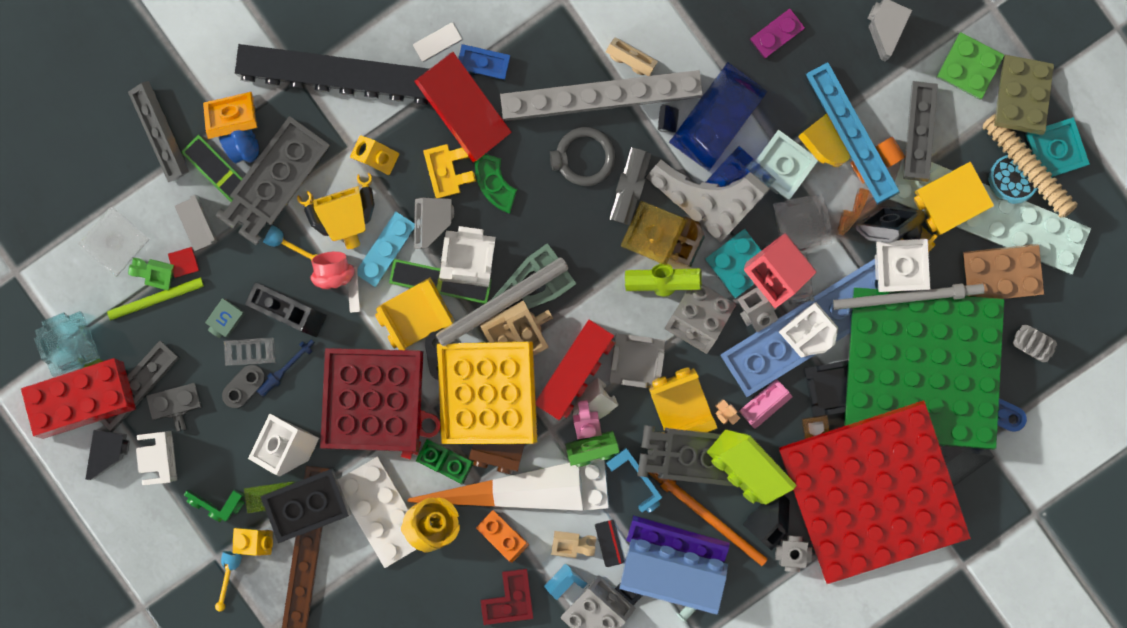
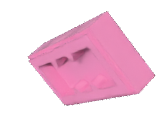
M776 379L740 409L739 412L756 429L793 396Z

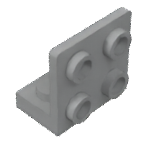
M702 284V290L686 291L664 329L707 354L719 337L736 304Z
M598 575L585 592L563 613L561 619L571 628H620L636 608Z

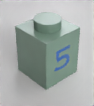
M222 298L205 322L210 326L208 331L218 338H221L222 335L229 337L245 315V312Z

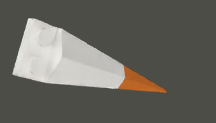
M600 458L591 460L590 464L582 467L571 466L570 463L412 497L407 500L408 502L419 503L428 498H444L451 504L581 511L610 508L606 461L600 460Z

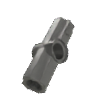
M631 147L624 173H621L615 192L617 196L610 213V220L630 225L637 200H640L646 180L644 177L651 159V153Z

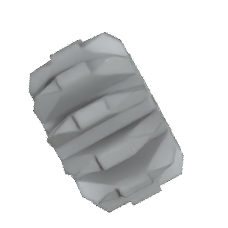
M1022 325L1013 340L1014 347L1041 362H1048L1057 346L1054 339L1029 325Z

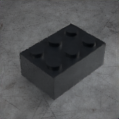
M334 468L260 496L278 544L351 515Z

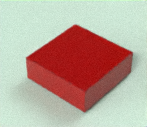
M193 247L168 254L170 264L174 265L173 274L175 278L200 271Z

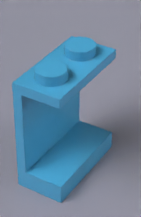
M626 447L619 451L620 453H616L613 458L606 461L608 467L613 471L629 460L638 472L639 465ZM641 477L653 495L638 505V508L641 512L647 510L650 513L661 505L658 500L662 497L648 477Z

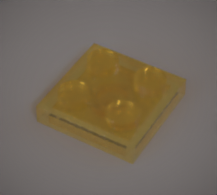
M641 201L621 247L666 266L687 220Z

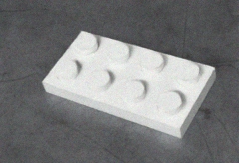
M378 456L338 479L347 505L384 568L416 550L409 544L401 531L404 516L409 508Z

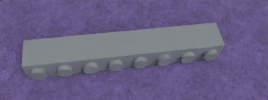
M700 70L504 93L500 94L503 120L512 121L701 98L703 94Z

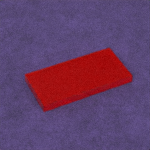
M454 52L449 53L414 81L472 162L477 161L511 133L508 126Z

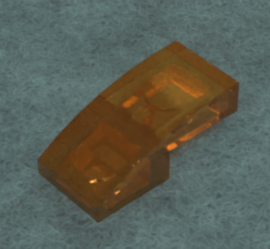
M857 189L853 210H843L841 213L837 236H843L856 222L865 206L869 190Z

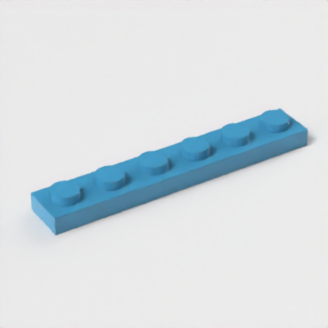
M827 62L808 72L806 77L876 204L878 205L899 194V189L829 63Z

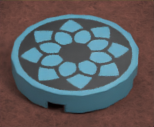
M1005 155L998 159L991 168L988 178L990 188L997 197L1007 200L1008 203H1023L1030 199L1038 188L1035 189L1033 187L1034 183H1029L1028 176L1024 177V172L1018 170L1019 166L1013 164L1014 160L1009 159L1008 155Z

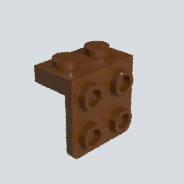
M473 444L469 459L474 460L473 465L488 468V464L498 466V472L512 475L513 470L518 471L525 444Z

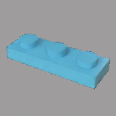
M395 211L358 267V276L372 286L377 287L414 231L415 224Z

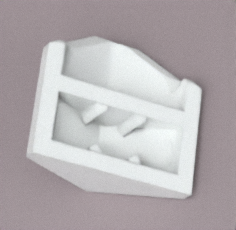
M815 302L799 313L779 333L800 357H806L808 355L825 353L834 346L838 327Z

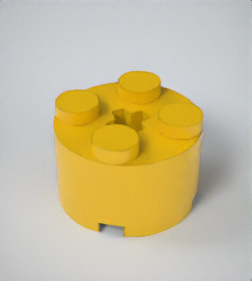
M428 498L415 504L406 512L401 531L409 544L415 549L425 553L432 552L448 545L457 537L460 525H458L459 515L456 508L446 499Z

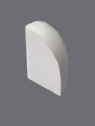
M597 377L587 386L582 396L576 400L573 415L579 414V401L588 400L590 412L598 411L599 419L615 409L618 403L614 395L609 397L608 393L603 389L607 385Z

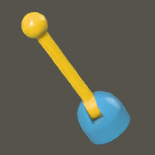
M273 225L263 243L272 247L283 244L311 259V261L317 255H312L284 240L282 231Z
M223 551L221 556V564L226 569L219 602L215 605L216 610L219 612L225 609L224 599L230 573L239 567L242 559L241 554H234L231 551Z

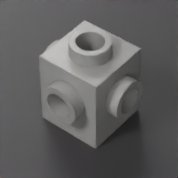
M758 287L737 299L743 309V312L740 313L743 321L747 326L752 325L756 332L761 331L778 320L774 312L778 308L773 307Z
M788 535L787 540L782 539L780 545L776 546L775 560H779L780 566H785V571L800 572V568H806L807 562L811 563L812 548L808 547V542L802 541L801 536ZM792 550H798L799 557L797 559L790 557Z

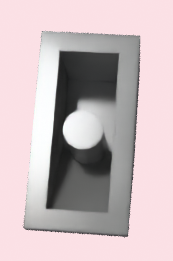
M415 199L414 249L427 248L451 225V220L454 217V206L451 205V199Z

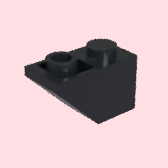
M782 495L766 505L761 504L749 515L743 524L771 551L789 531L790 500L785 495Z

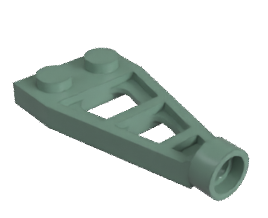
M547 243L527 257L492 299L523 281L530 272H537L557 260L558 257ZM566 271L546 283V288L543 292L532 296L527 295L522 298V301L524 300L527 308L531 309L558 298L575 286L576 282L569 272Z

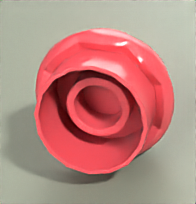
M325 252L312 258L311 262L314 272L311 275V281L321 289H336L346 285L355 274L353 265L348 264L347 257L342 252Z

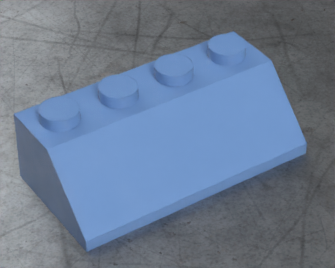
M631 539L619 589L718 614L727 577L728 564L718 559L699 557L695 553L680 552L669 546L661 547L650 544L646 540Z

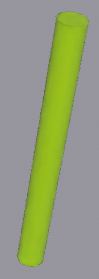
M200 277L172 287L169 290H164L107 311L108 317L111 321L204 287L203 280Z

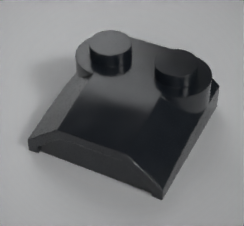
M881 206L855 226L856 230L869 241L891 243L901 238L904 240H914L922 233L921 223L926 220L925 211Z

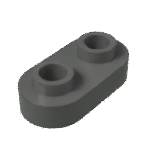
M257 365L245 366L224 388L222 399L228 407L239 408L256 393L257 389L265 381V373L262 368ZM251 372L256 375L254 382H250L247 379L248 374ZM232 391L238 392L239 398L237 400L231 399L230 394Z

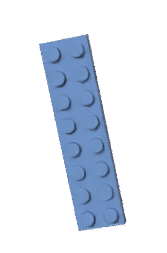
M875 259L781 316L768 327L754 333L720 354L746 397L814 356L800 357L779 333L783 327L813 303L817 302L837 325L836 342L850 333L852 308L834 310L833 300L852 298L854 287L878 289V280H876Z

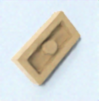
M614 37L606 50V53L610 54L614 61L618 63L624 62L631 66L632 70L639 75L650 76L658 63L657 60Z

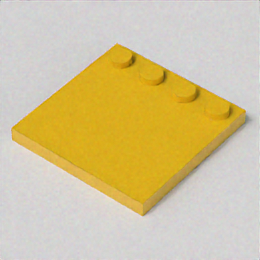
M533 341L449 343L446 346L437 344L442 444L537 443Z

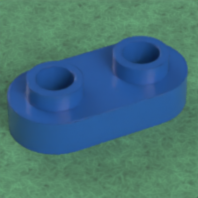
M999 398L997 426L1012 432L1023 429L1027 422L1025 412L1021 408ZM1011 414L1017 417V421L1014 424H1011L1008 420Z

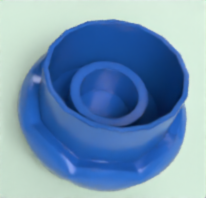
M252 129L245 131L236 130L231 134L219 136V141L225 153L235 164L243 160L252 163L259 155V144L257 139H255L256 136Z

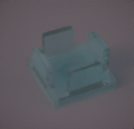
M81 311L72 315H67L63 312L42 321L43 327L34 330L37 336L34 340L41 359L48 365L53 377L100 358Z

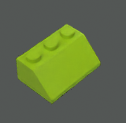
M725 430L707 451L713 458L711 461L713 465L721 471L724 470L729 475L727 479L736 487H740L744 491L743 496L751 503L758 502L766 505L792 491L797 486L749 435Z

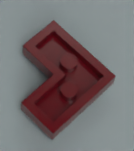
M527 568L502 571L505 596L480 600L483 624L489 625L533 619Z

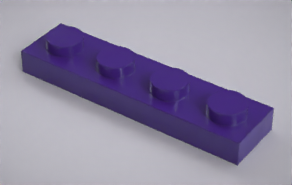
M634 515L626 539L628 542L631 539L646 540L650 544L661 547L669 546L680 552L695 553L699 557L718 559L723 563L725 562L730 545L726 541Z

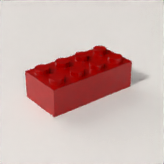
M589 319L537 398L536 406L558 420L562 416L567 419L574 408V405L571 404L572 400L576 395L578 397L582 396L588 386L584 383L589 374L594 377L602 365L598 362L603 353L608 355L615 345V342L612 341L614 335Z
M115 358L21 388L32 434L34 437L41 439L136 409L124 362Z

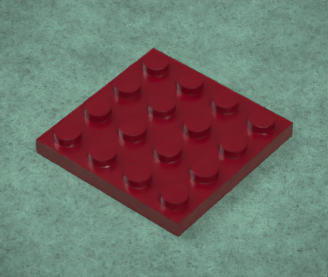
M325 348L320 448L419 452L424 351Z

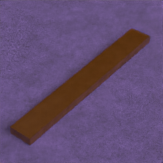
M306 465L304 479L329 469ZM323 527L295 537L282 628H308Z

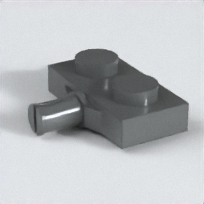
M196 383L146 396L152 420L165 417L173 418L176 432L187 430L183 415L191 410L202 408Z

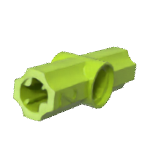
M667 263L657 264L652 270H625L626 291H654L656 295L662 297L672 295L675 290H702V271L700 268L673 269Z

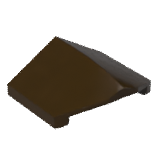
M687 216L671 219L663 218L649 249L677 263L691 267L705 235L700 222Z

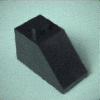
M98 429L93 430L85 480H94L121 461L124 455L128 454L130 441L126 440L127 434Z

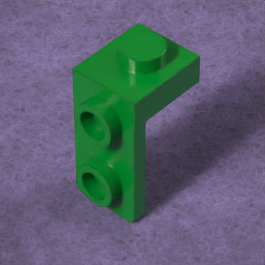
M190 490L184 493V496L188 498L187 503L197 509H200L201 506L210 511L208 516L218 522H221L222 519L228 521L233 513L237 515L245 503L242 501L244 494L238 490H233L222 510Z

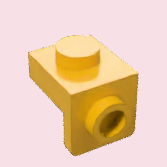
M234 528L232 553L254 556L271 555L273 547L272 530Z

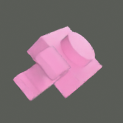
M588 400L579 401V414L573 415L577 440L601 436L602 431L598 411L590 412Z

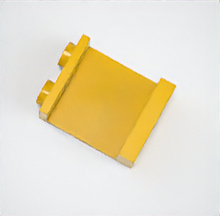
M431 277L382 303L376 308L378 313L375 314L379 324L382 327L386 326L390 333L387 336L390 344L394 349L398 348L399 350H405L408 346L427 337L430 333L441 328L445 329L455 321Z
M681 369L675 372L676 376L668 379L666 377L657 378L652 381V385L648 386L664 431L665 427L701 432L717 429L695 369Z

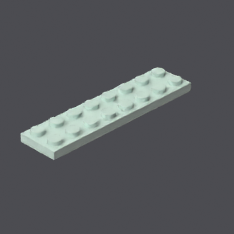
M904 158L894 179L900 193L889 200L908 208L919 210L914 201V197H916L914 191L952 172V170L931 162L930 179L928 182L903 179ZM983 184L994 206L956 227L1002 247L1039 244L1041 263L1072 275L1091 228L1065 217L1060 218L1058 214L1027 201L1016 204L1008 203L1007 200L997 197L990 186Z

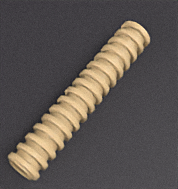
M995 114L987 119L982 128L988 130L987 134L993 136L992 139L994 142H998V147H1003L1002 151L1009 154L1008 158L1014 160L1013 164L1019 166L1018 170L1024 172V177L1028 176L1029 183H1034L1033 187L1039 189L1038 193L1044 195L1043 199L1049 201L1048 205L1054 207V212H1059L1058 216L1060 218L1069 215L1077 207V202L1072 201V196H1067L1066 189H1061L1062 185L1056 183L1057 179L1051 177L1052 173L1046 171V166H1041L1042 162L1036 160L1037 156L1031 154L1032 150L1026 148L1027 145L1025 142H1021L1020 136H1015L1017 134L1015 131L994 126Z

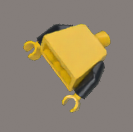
M368 173L369 180L365 183L360 181L358 174L357 183L359 186L315 200L309 191H306L309 195V199L306 202H303L301 196L298 195L297 201L305 206L304 212L311 227L323 236H329L332 241L343 239L348 250L358 247L360 241L357 234L366 231L365 224L371 221L375 206L373 191L369 187L372 183L371 174Z

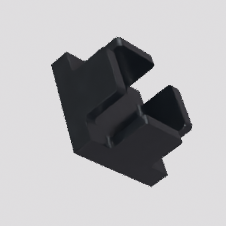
M849 360L804 368L813 417L845 412Z

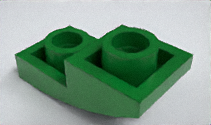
M426 439L416 459V462L460 484H464L473 466V461L429 439Z

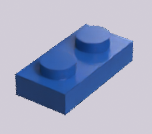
M462 44L458 59L470 73L505 80L510 55Z

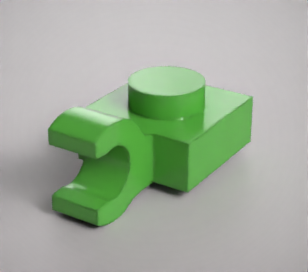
M133 258L132 265H129L128 274L134 277L145 278V285L169 290L174 265L150 259L148 264H146L140 258Z

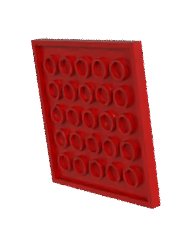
M924 400L779 447L788 476L797 485L793 490L826 584L971 539Z

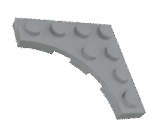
M662 160L646 176L655 187L660 189L693 220L699 221L700 225L720 243L769 190L751 172L742 179L725 187L702 182L700 185L688 181L687 176L676 171Z

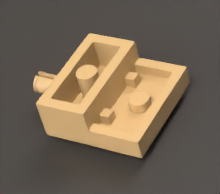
M523 300L480 324V327L489 342L533 341L534 356L549 348L541 333L540 325L553 319L549 310L535 317Z

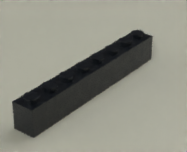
M238 44L234 74L240 76V81L255 83V79H264L265 84L280 86V82L290 83V87L305 89V85L315 86L314 90L329 92L330 88L340 89L339 93L344 95H354V91L364 92V97L378 99L379 95H387L389 100L403 102L404 98L414 99L413 103L428 105L429 102L414 81L430 68Z

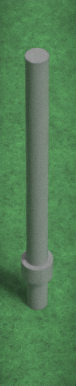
M961 283L953 284L952 287L838 299L833 300L834 310L949 297L963 299L967 295L984 294V285L964 286Z

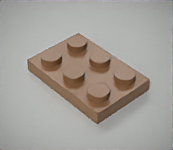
M1039 244L963 252L966 285H984V294L968 296L1007 299L1044 295Z

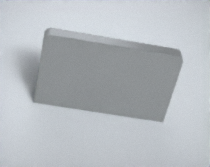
M193 195L190 197L191 199L175 205V208L194 251L197 252L217 243L218 239L199 196Z

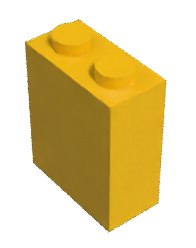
M971 162L914 191L916 194L914 201L918 209H924L928 217L925 220L930 231L932 233L936 232L937 235L947 232L994 206Z

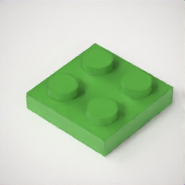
M960 32L937 78L981 100L1004 54Z
M613 431L602 433L601 436L584 438L565 444L570 465H576V467L586 466L591 463V460L598 458L600 460H608L613 458L616 453H620Z

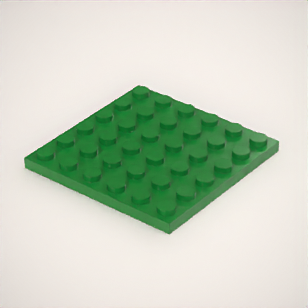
M854 287L852 298L907 291L879 292L878 289ZM965 296L963 299L949 297L852 308L845 426L924 400L939 445L995 450L997 444L1004 299Z

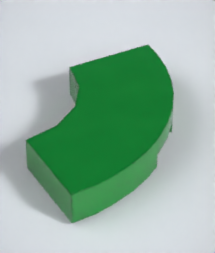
M484 154L475 161V173L479 187L488 201L498 209L510 214L517 189L509 186L503 179L500 170L501 158Z

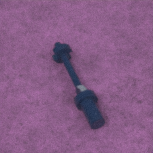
M312 339L307 344L302 341L299 344L302 349L281 370L273 374L270 373L267 376L268 379L257 389V392L264 397L275 385L278 387L281 384L280 381L284 373L305 352L309 355L313 352L310 347L315 342Z

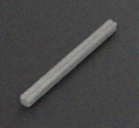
M558 258L436 334L439 343L442 346L448 345L568 270L567 263L563 258Z

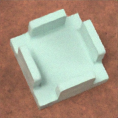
M778 130L751 166L749 172L755 175L773 192L779 193L790 200L818 160L809 151Z

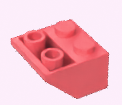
M786 233L747 261L744 267V271L774 308H777L793 296L817 272Z

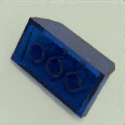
M727 62L671 138L669 144L709 172L768 91Z

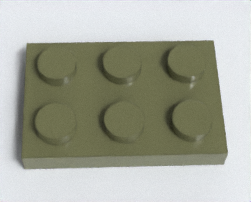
M1011 55L1004 56L994 126L1044 135L1054 64Z

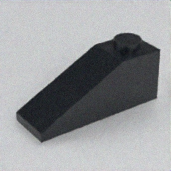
M255 282L245 305L316 338L327 316Z

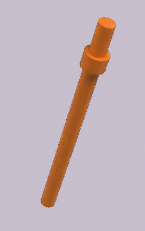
M648 472L651 477L660 483V487L666 492L670 491L760 566L765 564L768 558L676 484V480L658 478V473Z

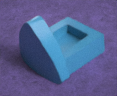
M564 564L544 587L558 600L574 582L582 589L588 583L567 564Z

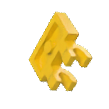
M446 144L423 150L436 198L440 199L461 193L459 185L476 182L473 171L456 175L453 161L470 158L463 148L450 151L449 145Z

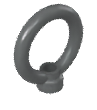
M591 127L576 128L568 132L561 139L557 151H550L552 171L560 170L561 174L573 184L593 186L604 181L612 172L615 164V150L612 142L603 132ZM580 137H591L597 140L605 151L606 157L602 169L592 176L577 175L568 166L566 151L569 145Z

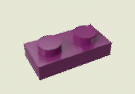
M788 9L751 37L750 41L763 58L766 59L804 30L805 27L792 10Z

